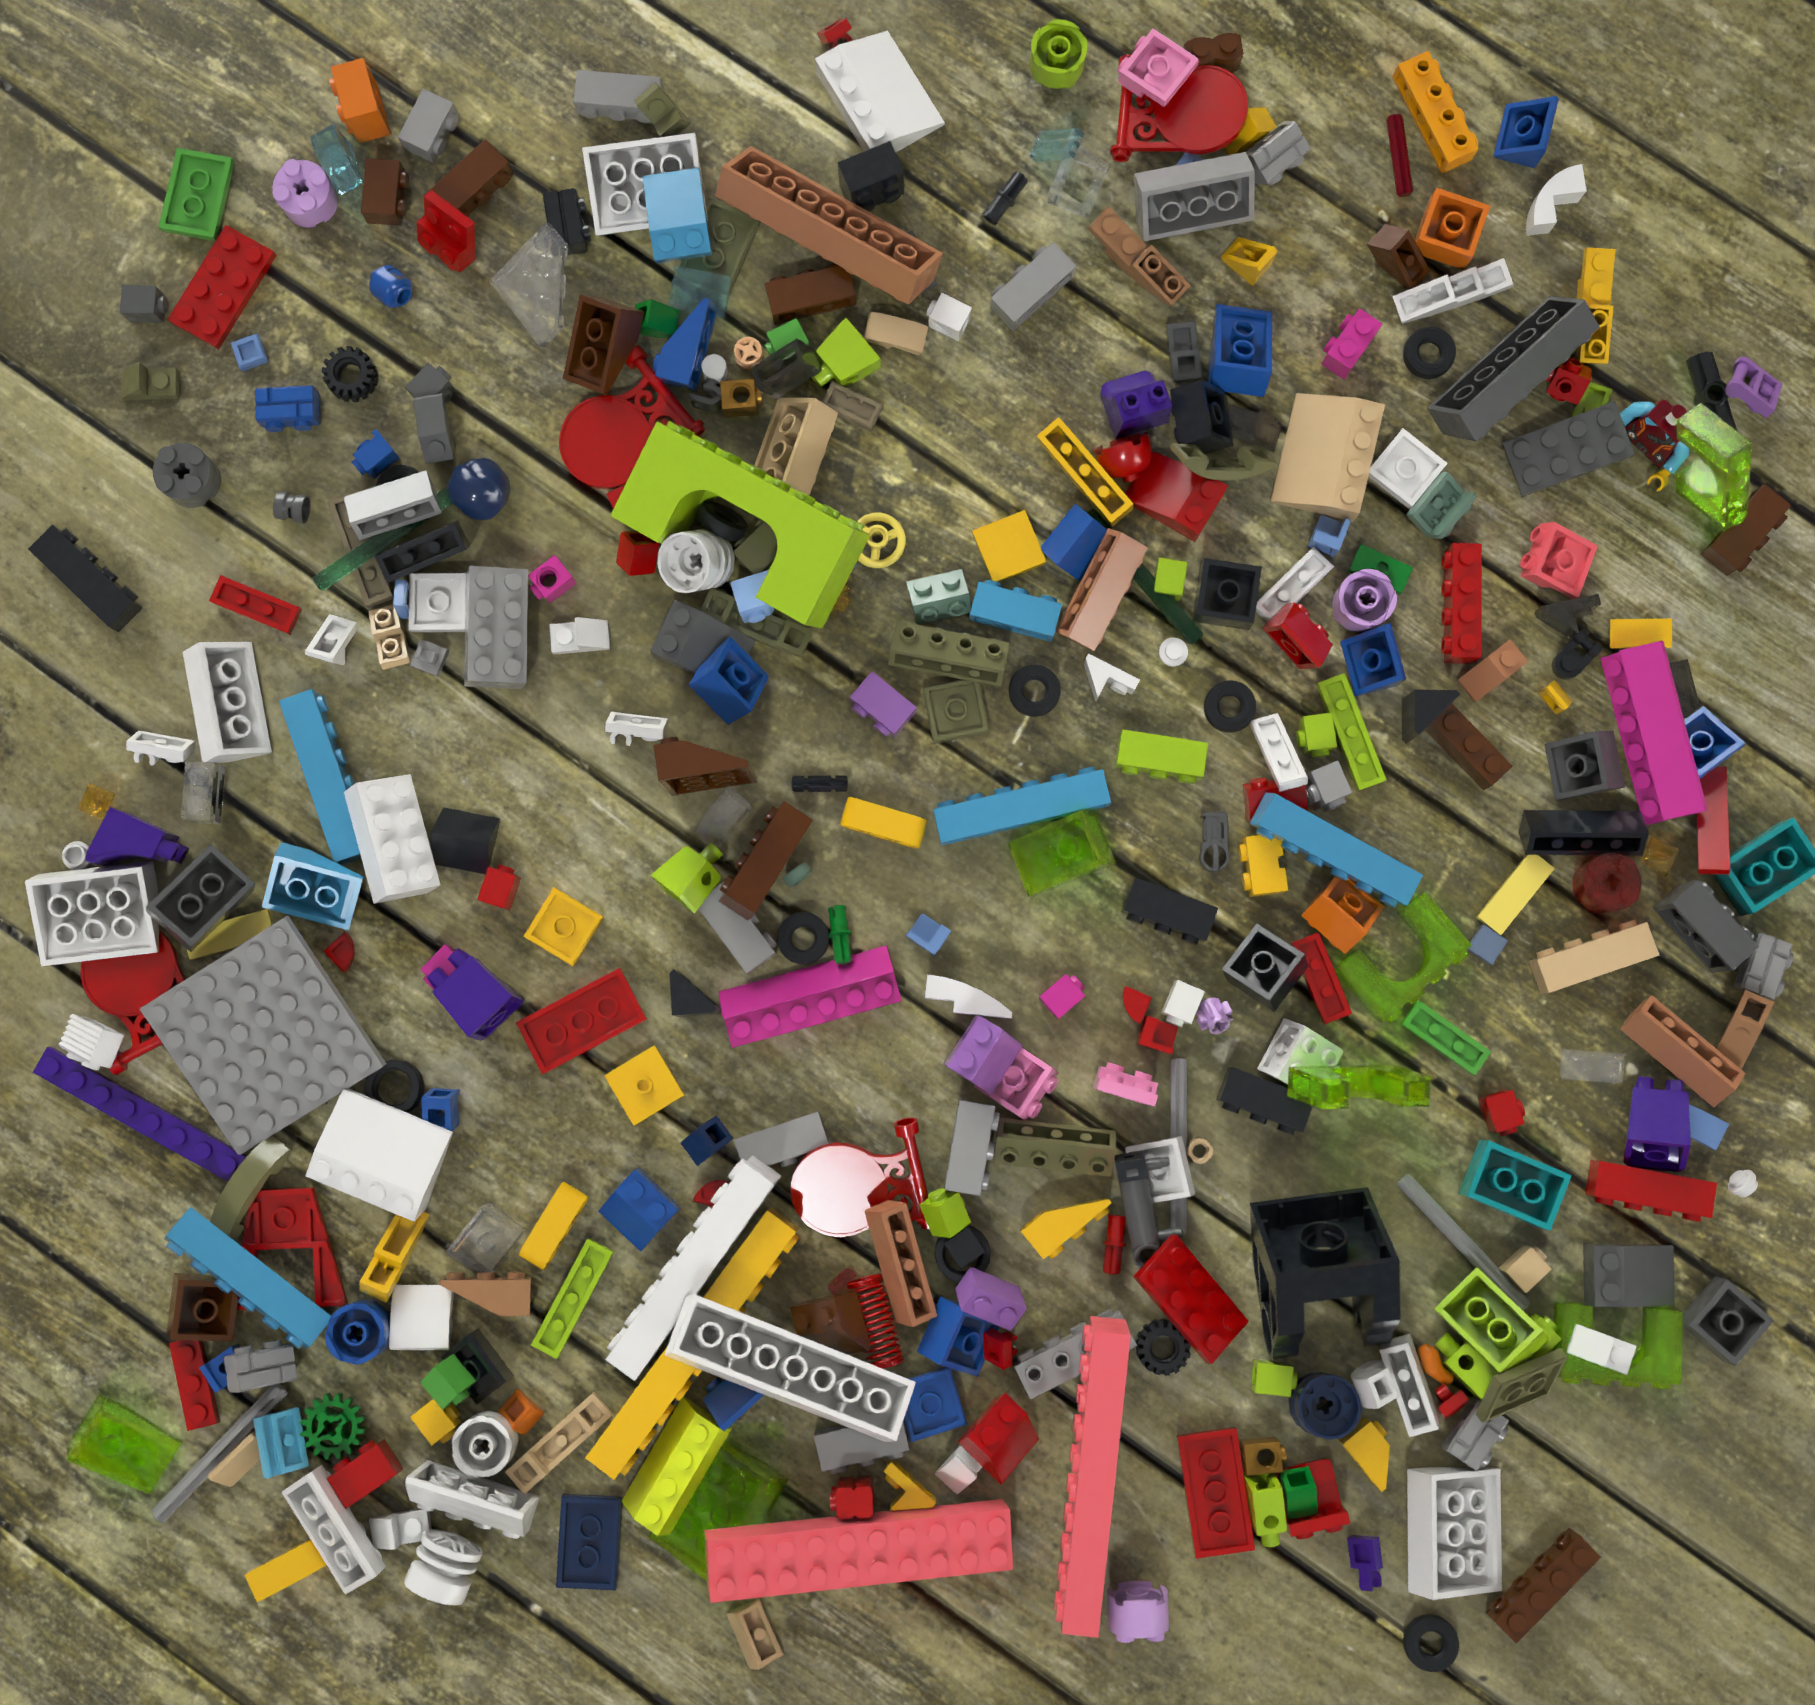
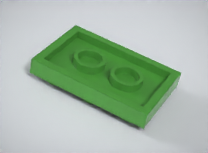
M182 148L176 149L158 227L162 232L216 241L235 165L232 157Z

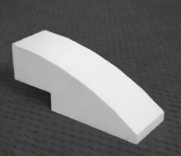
M927 974L925 999L954 1002L953 1013L980 1015L1004 1019L1012 1018V1012L985 992L963 982Z

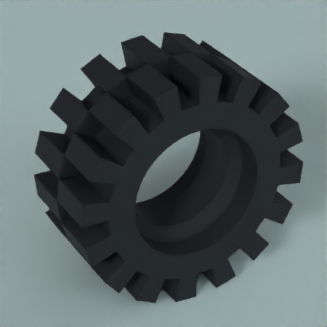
M346 346L347 350H344L342 347L337 348L339 353L335 354L332 351L329 353L331 359L325 358L323 363L326 365V368L322 367V373L325 376L322 378L337 398H342L345 402H349V399L353 402H359L358 397L365 400L368 398L365 394L367 392L372 394L374 392L372 385L377 386L378 383L375 378L378 377V371L375 369L376 366L361 349L356 347L354 350L352 346ZM348 365H356L360 368V377L352 384L343 383L340 379L341 370Z
M1166 1319L1152 1320L1150 1324H1145L1143 1330L1137 1334L1138 1339L1135 1341L1137 1344L1136 1354L1147 1370L1154 1372L1156 1375L1164 1374L1169 1376L1173 1372L1176 1374L1182 1366L1185 1367L1187 1364L1186 1360L1190 1358L1191 1354L1189 1352L1191 1345L1171 1321ZM1159 1336H1168L1174 1342V1351L1168 1358H1158L1152 1352V1343Z

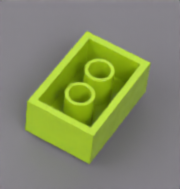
M1477 1267L1434 1308L1439 1316L1499 1374L1524 1364L1549 1340L1544 1330Z

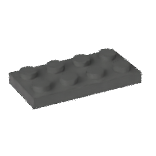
M1615 401L1503 442L1502 444L1521 498L1634 457L1635 455Z

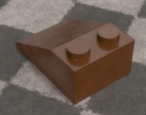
M580 294L563 379L607 395L639 339L644 312L604 297Z

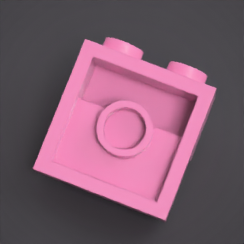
M1152 29L1146 37L1142 36L1138 40L1131 57H1125L1120 63L1117 70L1119 73L1118 83L1140 98L1145 94L1165 107L1198 66L1199 59L1155 29Z
M1021 1048L992 1095L976 1085L974 1087L1023 1120H1028L1029 1117L1035 1118L1042 1108L1040 1100L1046 1092L1050 1094L1058 1084L1056 1076L1059 1072Z
M1107 1062L1106 1067L1099 1066L1093 1089L1148 1106L1156 1105L1158 1095L1155 1093L1158 1083L1151 1081L1152 1075L1136 1071L1134 1076L1123 1073L1124 1067Z

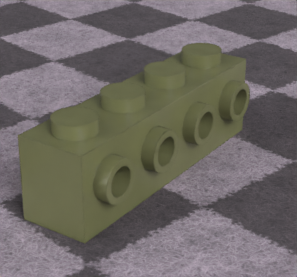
M896 621L888 665L1001 687L1010 643L996 638L988 639L973 636L970 633H957L939 627L931 628L917 625L913 622Z
M999 1117L993 1163L1111 1177L1116 1152V1131Z

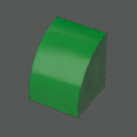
M653 299L635 305V309L644 312L640 329L641 335L654 338H670L675 333L679 316L678 309Z
M1309 1466L1279 1472L1288 1519L1318 1514L1317 1489Z

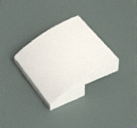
M396 1285L393 1290L391 1303L390 1350H450L454 1292L441 1285Z

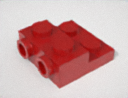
M429 191L424 195V216L417 221V241L428 253L437 255L449 269L460 273L475 261V222L434 191Z

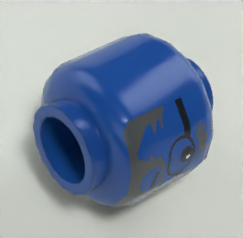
M384 265L374 270L371 274L369 290L384 305L389 308H396L405 305L412 296V283L409 277L393 265Z

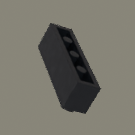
M51 525L28 550L108 627L120 632L143 609L136 602L139 597L126 585L122 588L115 582L119 577L106 566L102 569L96 563L99 558L87 547L81 549L76 544L79 539L66 527L60 530L56 526Z
M1524 810L1518 832L1525 855L1643 856L1649 835L1641 811Z

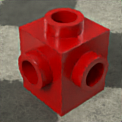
M1569 358L1566 362L1559 364L1550 373L1549 378L1545 380L1547 381L1546 393L1557 401L1566 400L1578 405L1591 382L1592 369L1584 366L1581 361L1575 358Z

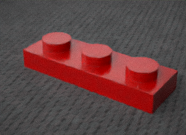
M220 575L209 599L215 605L288 635H291L302 611L298 606Z
M1319 932L1290 943L1291 946L1306 956L1309 967L1303 973V977L1323 1025L1352 1014Z
M178 1340L169 1343L187 1431L219 1423L220 1419L214 1390L199 1368L207 1363L203 1341Z

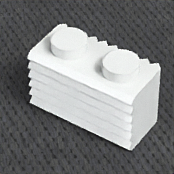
M75 1014L70 1015L71 1020L67 1021L69 1025L65 1027L66 1031L63 1032L64 1036L61 1037L62 1042L58 1043L59 1047L68 1051L66 1057L82 1062L81 1065L94 1070H99L100 1066L111 1068L124 1035L97 1020Z

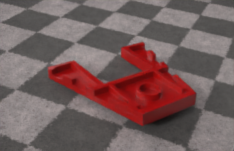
M315 1188L261 1189L247 1211L244 1225L245 1232L241 1246L257 1259L258 1250L313 1248L315 1304L319 1307L345 1306L348 1304ZM237 1303V1310H247Z

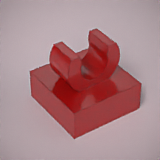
M839 18L816 33L822 44L830 43V49L837 46L840 38L845 43L852 41L851 36L846 33L852 29L847 18Z
M993 1328L983 1332L984 1359L1002 1370L1011 1367L1012 1357L1017 1354V1349L1012 1347V1341H1015L1017 1336L1009 1331L1000 1333Z
M1442 1384L1435 1390V1395L1443 1403L1437 1407V1412L1444 1421L1469 1403V1398L1462 1390L1453 1395L1445 1384Z

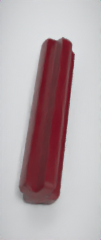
M1392 114L1388 116L1386 122L1396 193L1398 197L1410 196L1413 192L1404 121L1401 114Z

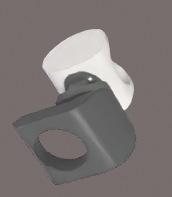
M712 354L704 358L701 367L704 378L707 381L702 386L703 391L711 394L713 398L708 399L693 393H689V397L694 408L709 413H716L722 408L721 389L719 388L720 381H727L728 370L723 357Z

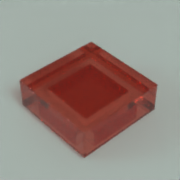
M848 1265L828 1283L827 1288L835 1295L857 1276V1272L851 1265Z

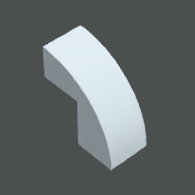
M1582 164L1560 171L1544 185L1529 209L1526 221L1527 236L1546 234L1552 230L1557 223L1554 205L1579 202L1586 192Z
M1383 1359L1367 1361L1351 1373V1379L1364 1408L1379 1409L1399 1397L1388 1368H1385Z

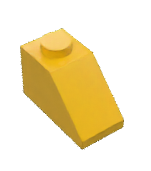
M1363 1417L1351 1433L1337 1440L1374 1486L1383 1492L1387 1486L1390 1445L1384 1437L1388 1433L1377 1420L1371 1422L1366 1417Z

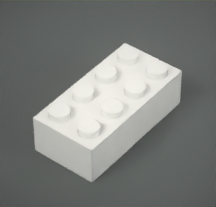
M411 774L357 782L344 792L374 904L426 894L441 885Z

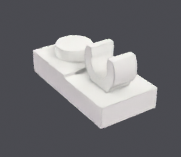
M611 712L606 721L605 732H612L610 735L611 744H615L618 734L626 737L627 746H630L633 737H642L645 741L653 742L664 738L668 727V719Z
M138 730L126 741V750L135 752V763H139L144 758L143 754L149 756V763L152 766L158 762L159 758H164L168 762L178 763L185 761L194 752L195 741Z

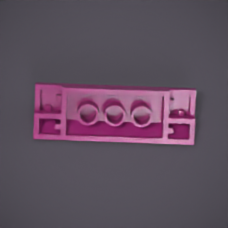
M1664 641L1619 650L1618 653L1600 658L1639 810L1645 824L1651 825L1707 811Z
M887 946L853 954L852 960L847 964H836L835 960L718 992L722 1016L732 1048L902 1001Z

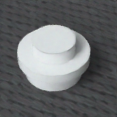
M1168 638L1159 648L1161 661L1171 667L1181 665L1188 656V648L1179 638Z
M80 841L69 843L62 852V860L66 867L72 870L85 869L90 864V862L85 860L89 846Z
M1751 1170L1736 1171L1731 1175L1728 1183V1190L1741 1198L1751 1195L1758 1187L1756 1175Z

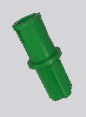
M835 905V910H833L832 906L828 908L831 932L828 935L832 939L836 964H847L852 960L849 939L852 931L848 930L846 906Z

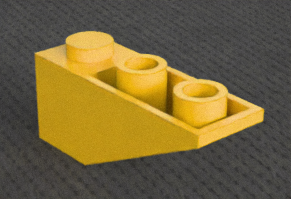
M1102 1198L1043 1210L1019 1230L1043 1260L1047 1256L1053 1259L1064 1250L1062 1244L1070 1237L1076 1240L1087 1230L1085 1225L1094 1218L1097 1222L1110 1211L1108 1206L1112 1202L1108 1198Z

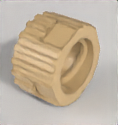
M1194 1138L1187 1144V1156L1191 1162L1205 1164V1162L1212 1158L1213 1149L1206 1139ZM1198 1144H1202L1206 1150L1202 1158H1197L1193 1154V1149Z

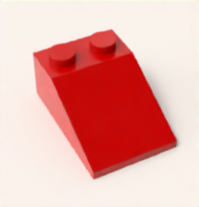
M1152 451L1150 464L1146 469L1139 472L1140 478L1132 481L1125 495L1131 500L1133 507L1191 541L1196 542L1222 499L1228 485L1219 480L1202 477L1192 472L1183 463Z

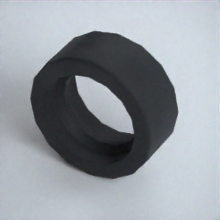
M387 1060L385 1061L386 1065L367 1076L364 1088L365 1095L409 1113L418 1106L423 1096L425 1087L423 1076L416 1066L407 1061ZM392 1070L405 1073L412 1085L411 1094L408 1099L397 1105L384 1102L379 1096L377 1089L382 1075Z
M968 1225L985 1250L973 1268L985 1272L990 1263L991 1255L988 1240L980 1230ZM939 1237L935 1246L937 1266L944 1276L955 1282H960L968 1270L959 1271L948 1264L945 1257L946 1246L944 1243L950 1238Z

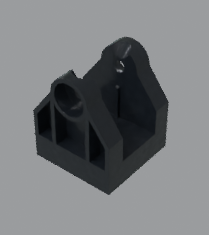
M1368 1187L1250 1203L1252 1259L1263 1334L1271 1359L1298 1356L1299 1344L1305 1334L1304 1303L1352 1297L1355 1326L1361 1327L1364 1347L1391 1343L1392 1333L1401 1320L1400 1260ZM1318 1247H1328V1248H1330V1249H1316V1248H1318Z

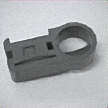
M1204 812L1200 816V818H1204V842L1200 844L1199 861L1206 871L1219 872L1227 866L1230 858L1228 851V815L1225 812ZM1210 847L1213 849L1212 868L1204 861V853ZM1219 849L1224 854V862L1220 868H1218Z

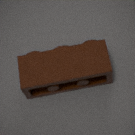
M485 139L429 191H434L469 218L473 210L488 202L490 195L495 190L504 187L510 181L513 171L509 162Z
M831 263L821 270H802L797 275L787 278L786 276H777L772 278L770 282L765 283L774 325L788 322L795 318H805L856 305V295L851 275L835 263Z
M1764 483L1750 494L1700 555L1726 576L1736 570L1742 572L1752 561L1749 557L1754 550L1759 551L1769 541L1770 537L1767 534L1772 528L1778 529L1788 518L1785 513L1791 507V504Z
M1452 703L1425 729L1482 790L1493 786L1513 767Z

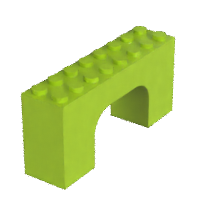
M668 421L667 425L656 422L610 516L662 544L671 534L689 530L704 501L715 497H722L765 521L776 535V557L755 598L804 625L823 628L870 537V534L862 531L864 525L841 514L838 517L840 512L836 509L815 501V498L798 491L792 488L790 484L766 474V471L742 461L743 459L735 454L718 448V445L695 435L694 432L671 421Z

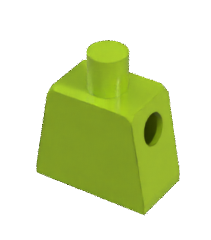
M845 318L816 350V358L821 366L813 371L810 376L820 388L831 379L844 387H848L880 369L881 358L851 322Z
M709 843L700 854L686 846L653 872L651 877L665 893L694 914L721 880V875L712 865L723 854L712 843Z
M1446 1332L1434 1344L1446 1356L1442 1363L1474 1397L1483 1399L1493 1376L1499 1373L1469 1343L1462 1341L1458 1344ZM1463 1355L1469 1361L1465 1368H1462L1458 1363L1459 1358Z
M1244 1472L1251 1524L1256 1535L1261 1536L1262 1546L1276 1547L1280 1544L1279 1533L1287 1531L1282 1486L1275 1473L1247 1476Z

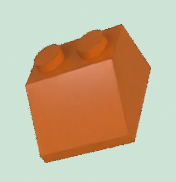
M1333 876L1313 898L1301 916L1307 920L1311 927L1316 928L1334 947L1346 954L1368 933L1385 906L1371 894L1355 887L1357 882L1349 878L1344 881Z

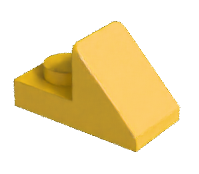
M895 1459L889 1460L884 1465L885 1480L898 1490L899 1487L903 1489L890 1504V1510L933 1508L936 1504V1497Z

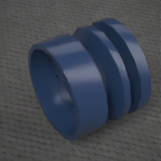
M1324 1372L1308 1373L1298 1379L1297 1387L1295 1390H1291V1397L1288 1400L1289 1411L1296 1425L1305 1432L1327 1440L1340 1439L1351 1433L1359 1422L1361 1414L1360 1397L1354 1386L1342 1377ZM1319 1398L1327 1400V1404L1323 1406L1324 1411L1316 1408V1405L1320 1403Z

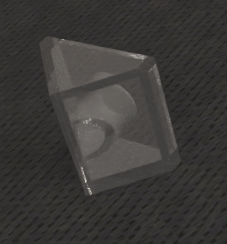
M489 1202L479 1208L445 1253L478 1272H493L526 1230L492 1202Z

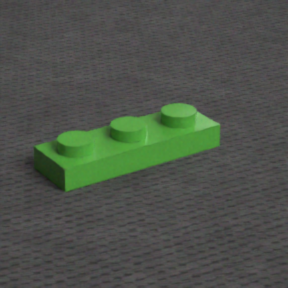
M1419 1000L1413 1004L1400 1023L1401 1026L1472 1076L1477 1074L1491 1053L1486 1047Z

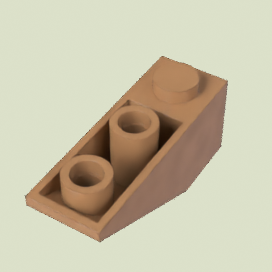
M1748 990L1741 993L1716 1047L1718 1051L1741 1070L1774 1005L1773 1001Z
M448 1272L447 1277H441L439 1285L498 1316H530L531 1277H525V1272H507V1277H495V1272H477V1277H465V1272Z

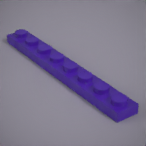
M53 1047L46 1048L32 1072L226 1181L230 1180L234 1172L247 1157L244 1153L238 1155L233 1147L100 1073L81 1065L82 1063L66 1057V1054Z

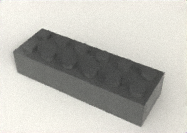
M1549 296L1436 399L1427 409L1442 434L1471 441L1483 438L1496 422L1504 419L1509 414V410L1518 402L1526 399L1534 387L1548 379L1550 373L1559 364L1566 362L1571 357V353L1580 345L1588 342L1591 339V335L1600 328L1586 301L1583 299Z

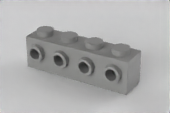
M1108 1309L1097 1315V1317L1124 1319L1119 1310L1113 1312L1112 1309ZM1086 1322L1070 1329L1071 1334L1061 1339L1057 1335L1043 1342L1044 1347L1035 1352L1031 1348L1016 1356L1018 1360L1013 1362L1030 1399L1081 1374L1079 1373V1361L1081 1354L1086 1355L1084 1343H1082L1083 1326L1087 1325ZM1132 1334L1129 1350L1137 1346Z

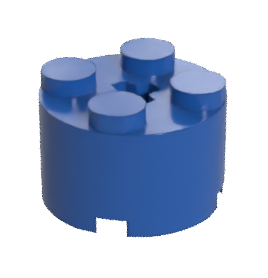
M359 1300L336 1310L328 1321L327 1331L325 1332L326 1345L330 1353L340 1361L362 1364L379 1356L389 1346L390 1314L382 1305L374 1300ZM362 1328L364 1333L357 1336L355 1331Z

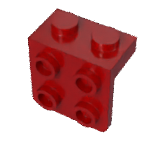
M1328 1458L1283 1467V1470L1309 1466L1317 1489L1318 1514L1288 1519L1285 1508L1287 1532L1291 1537L1296 1536V1539H1307L1314 1536L1313 1532L1325 1530L1326 1533L1338 1532L1343 1530V1525L1350 1524L1348 1512L1341 1504L1333 1465ZM1275 1473L1280 1483V1473Z

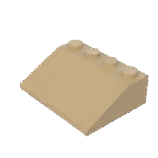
M1296 393L1270 502L1344 520L1348 518L1353 522L1360 514L1385 404L1356 397Z

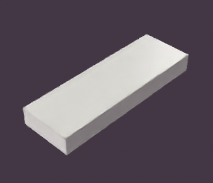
M1313 547L1257 601L1256 612L1268 622L1285 604L1294 602L1297 604L1334 566Z
M1276 713L1252 720L1250 723L1251 730L1279 792L1308 784V777L1279 714Z

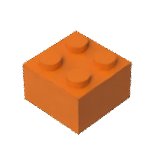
M360 58L331 66L333 78L329 79L334 96L338 97L340 104L336 105L341 122L345 123L348 134H354L358 143L391 135L378 83L365 59Z
M1436 187L1428 200L1415 238V243L1422 256L1465 270L1473 258L1490 205Z

